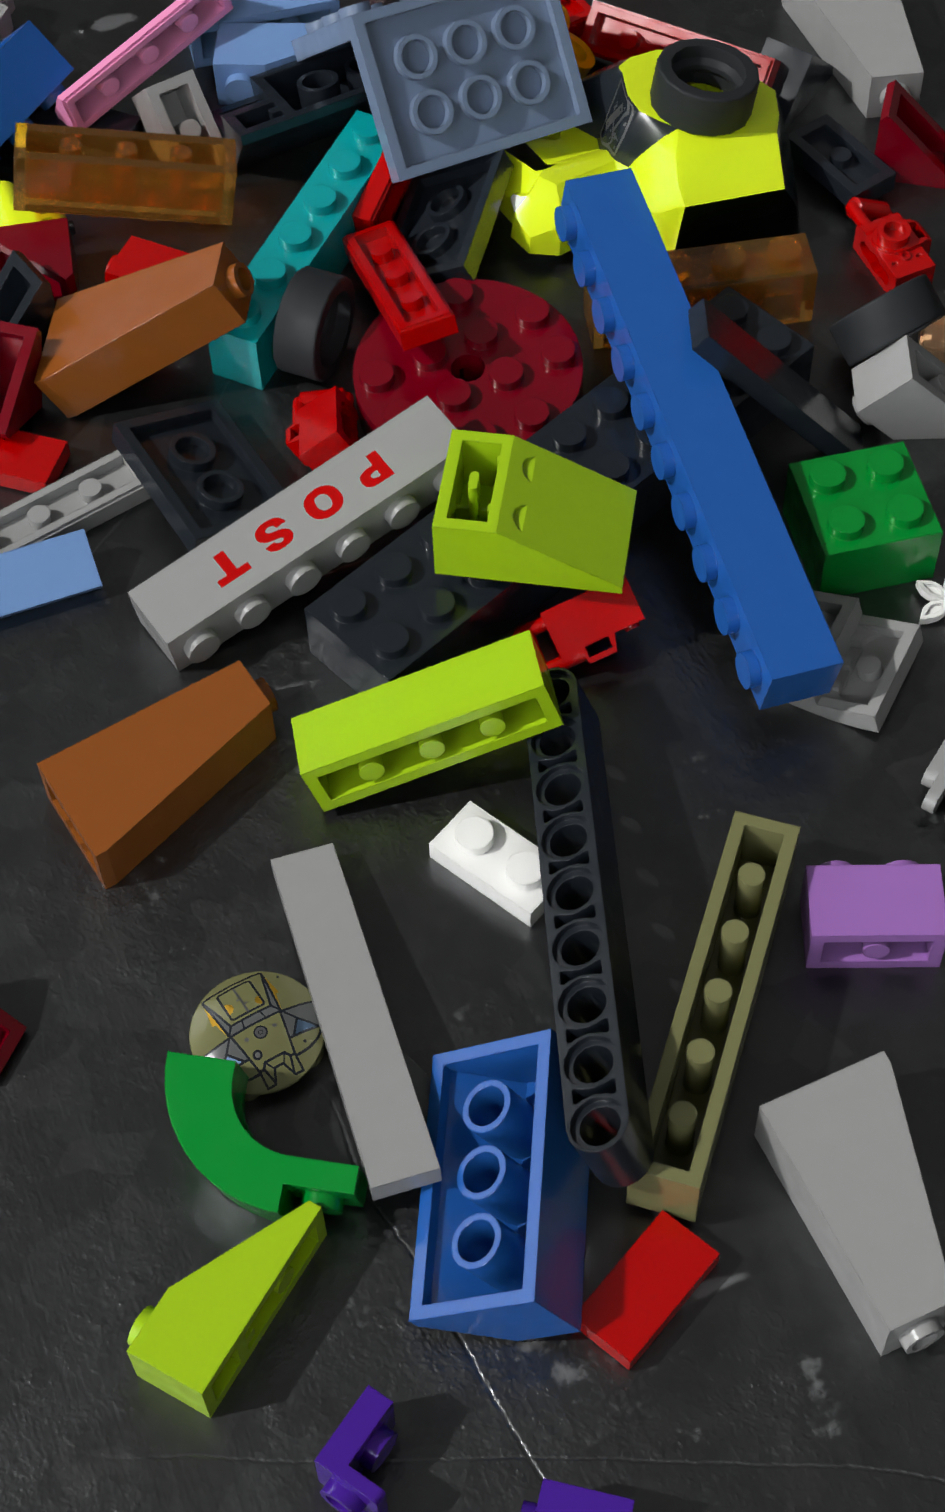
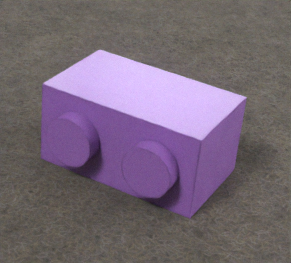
M834 860L820 865H806L800 894L805 968L940 967L945 950V897L941 864H919L912 860H896L886 865H852L846 861Z

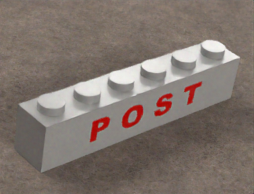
M428 395L127 592L139 621L178 672L192 663H200L215 654L223 642L243 629H251L258 626L269 616L271 610L294 595L299 596L309 592L317 585L323 575L343 562H352L358 559L368 550L371 543L392 529L397 530L406 527L417 517L422 509L436 501L439 495L452 429L457 428Z

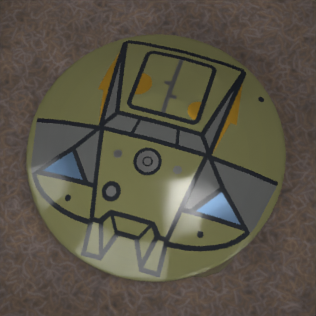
M265 971L249 972L223 981L202 999L195 1010L190 1024L189 1042L192 1055L236 1061L247 1074L249 1079L245 1102L254 1100L260 1095L275 1093L290 1087L303 1078L312 1068L316 1067L324 1057V1039L309 990L295 979L279 973Z

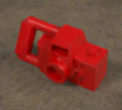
M852 197L846 204L845 209L847 216L857 225L853 249L885 293L923 274L928 276L932 284L936 267L929 257L932 239L922 225L916 220L903 219L898 212L893 213L889 204L885 201Z
M335 385L331 389L300 392L298 397L294 398L292 403V425L286 429V445L312 471L360 440L357 429L359 415L354 407L353 394L345 391L343 387L338 388Z
M625 575L622 594L588 590L541 612V617L517 627L512 636L530 630L548 669L555 667L569 669L587 660L592 664L618 652L616 633L623 629L628 632L640 626L639 622L646 618ZM547 630L559 654V657L548 662L536 638V635ZM609 637L613 647L591 657L587 646Z

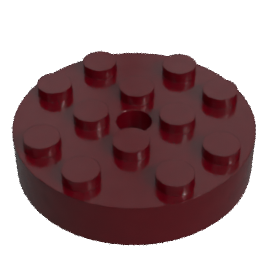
M451 278L445 282L435 284L455 314L459 332L407 351H403L384 317L380 314L363 335L353 364V382L357 411L365 436L428 395L457 430L515 435L523 440H527L583 397V357L580 344L571 325L555 307L543 298L518 286L493 280L474 279L472 281L463 278Z

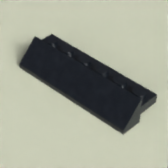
M351 42L299 62L296 60L251 76L250 80L254 96L211 111L225 146L230 153L235 171L342 132L356 110L372 114Z

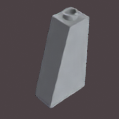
M781 0L784 10L820 58L833 66V75L865 118L881 117L887 84L895 79L919 103L924 70L901 0Z
M884 1051L879 1052L759 1106L754 1136L880 1356L886 1355L900 1347H903L907 1354L915 1353L940 1339L945 1333L943 1329L945 1326V1261L892 1064Z

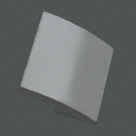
M813 590L844 664L830 693L789 704L838 723L879 733L923 643L920 624L863 615L859 598Z

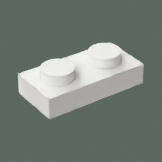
M469 801L429 843L430 858L523 923L532 927L544 913L538 847Z

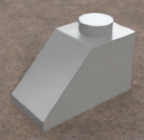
M193 69L147 87L132 97L153 148L186 191L236 170Z
M905 335L851 369L854 396L852 397L853 408L857 416L865 424L874 425L893 440L945 439V364L908 335Z

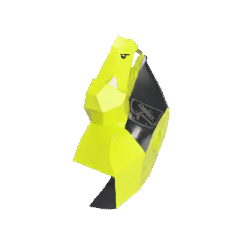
M654 50L624 59L582 78L593 122L525 142L547 165H555L535 171L504 150L513 163L514 168L499 210L512 223L511 237L529 254L560 256L571 251L568 241L562 242L559 239L554 220L555 208L561 206L565 181L632 168L671 261L685 207L785 189L793 199L799 214L790 140L776 91L760 81L752 114L744 127L731 134L704 136L694 135L674 128L661 119L651 106V85L657 59L663 50ZM687 83L704 91L723 92L719 88L707 84Z

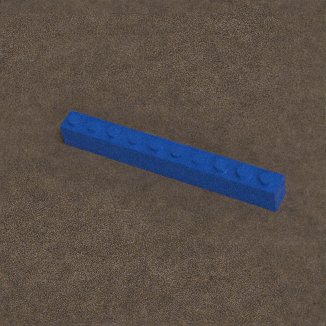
M632 168L566 180L561 206L556 207L554 212L557 234L562 242L568 241L573 253V269L576 281L581 288L587 287L592 299V316L596 330L599 334H606L610 343L614 374L619 382L625 381L631 395V413L638 430L646 431L652 446L651 461L654 472L659 480H666L672 495L671 509L675 524L680 531L686 530L691 541L695 573L702 583L707 582L715 600L713 610L717 627L722 635H729L736 652L735 665L741 685L746 690L751 689L759 710L830 693L844 664L721 375L716 368L692 350L688 310L691 306Z

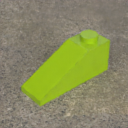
M310 1200L169 1287L156 1307L149 1305L143 1309L131 1327L127 1340L130 1346L126 1351L137 1376L211 1418L327 1236L322 1207Z

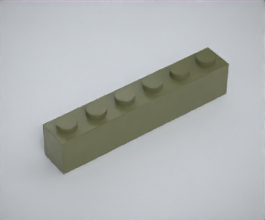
M739 811L734 813L648 1102L654 1144L653 1163L649 1171L638 1182L627 1186L626 1203L656 1212L664 1210L670 1216L692 1222L696 1221L792 875L800 833L799 826Z

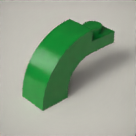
M167 1051L165 1096L174 1132L191 1162L226 1197L247 1211L271 1221H277L293 1210L295 1197L302 1198L300 1206L309 1200L321 1206L323 1214L341 1215L344 1204L364 1207L368 1183L365 1173L359 1166L280 1154L262 1146L254 1139L245 1113V1095L249 1077L236 1061Z

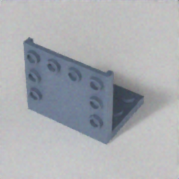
M368 0L338 9V12L305 24L307 34L291 41L297 62L351 42L392 183L411 179L593 122L560 0H400L384 6L382 2L370 5Z

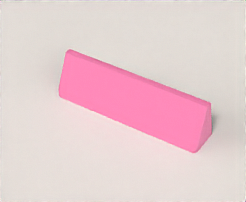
M176 0L62 92L56 99L55 112L57 117L77 135L82 133L234 8L231 0Z

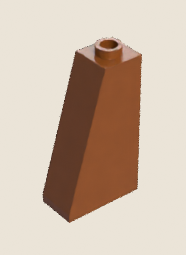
M221 242L58 298L34 383L67 418L78 416L246 323L255 280L248 267L244 263L239 262L225 243Z
M240 660L37 763L48 799L105 889L119 883L277 739L272 714L279 709L277 700L268 683L262 677L254 680Z

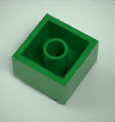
M904 441L788 464L782 510L814 591L844 596L933 578L943 530Z

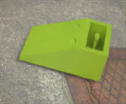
M452 429L432 523L435 574L622 594L637 490L515 435Z

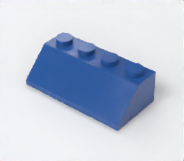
M30 20L0 41V146L6 140L11 145H14L34 126L35 123L29 116L38 106L46 111L56 102L57 97L66 90L61 82L74 70L69 62Z
M547 1029L433 1055L427 1129L440 1165L442 1181L421 1187L409 1322L418 1327L513 1341L581 1332L589 1167L570 1143L566 1132L556 1032L552 1029Z

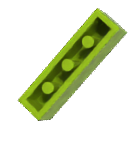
M530 630L291 718L300 775L324 812L564 725L549 669Z

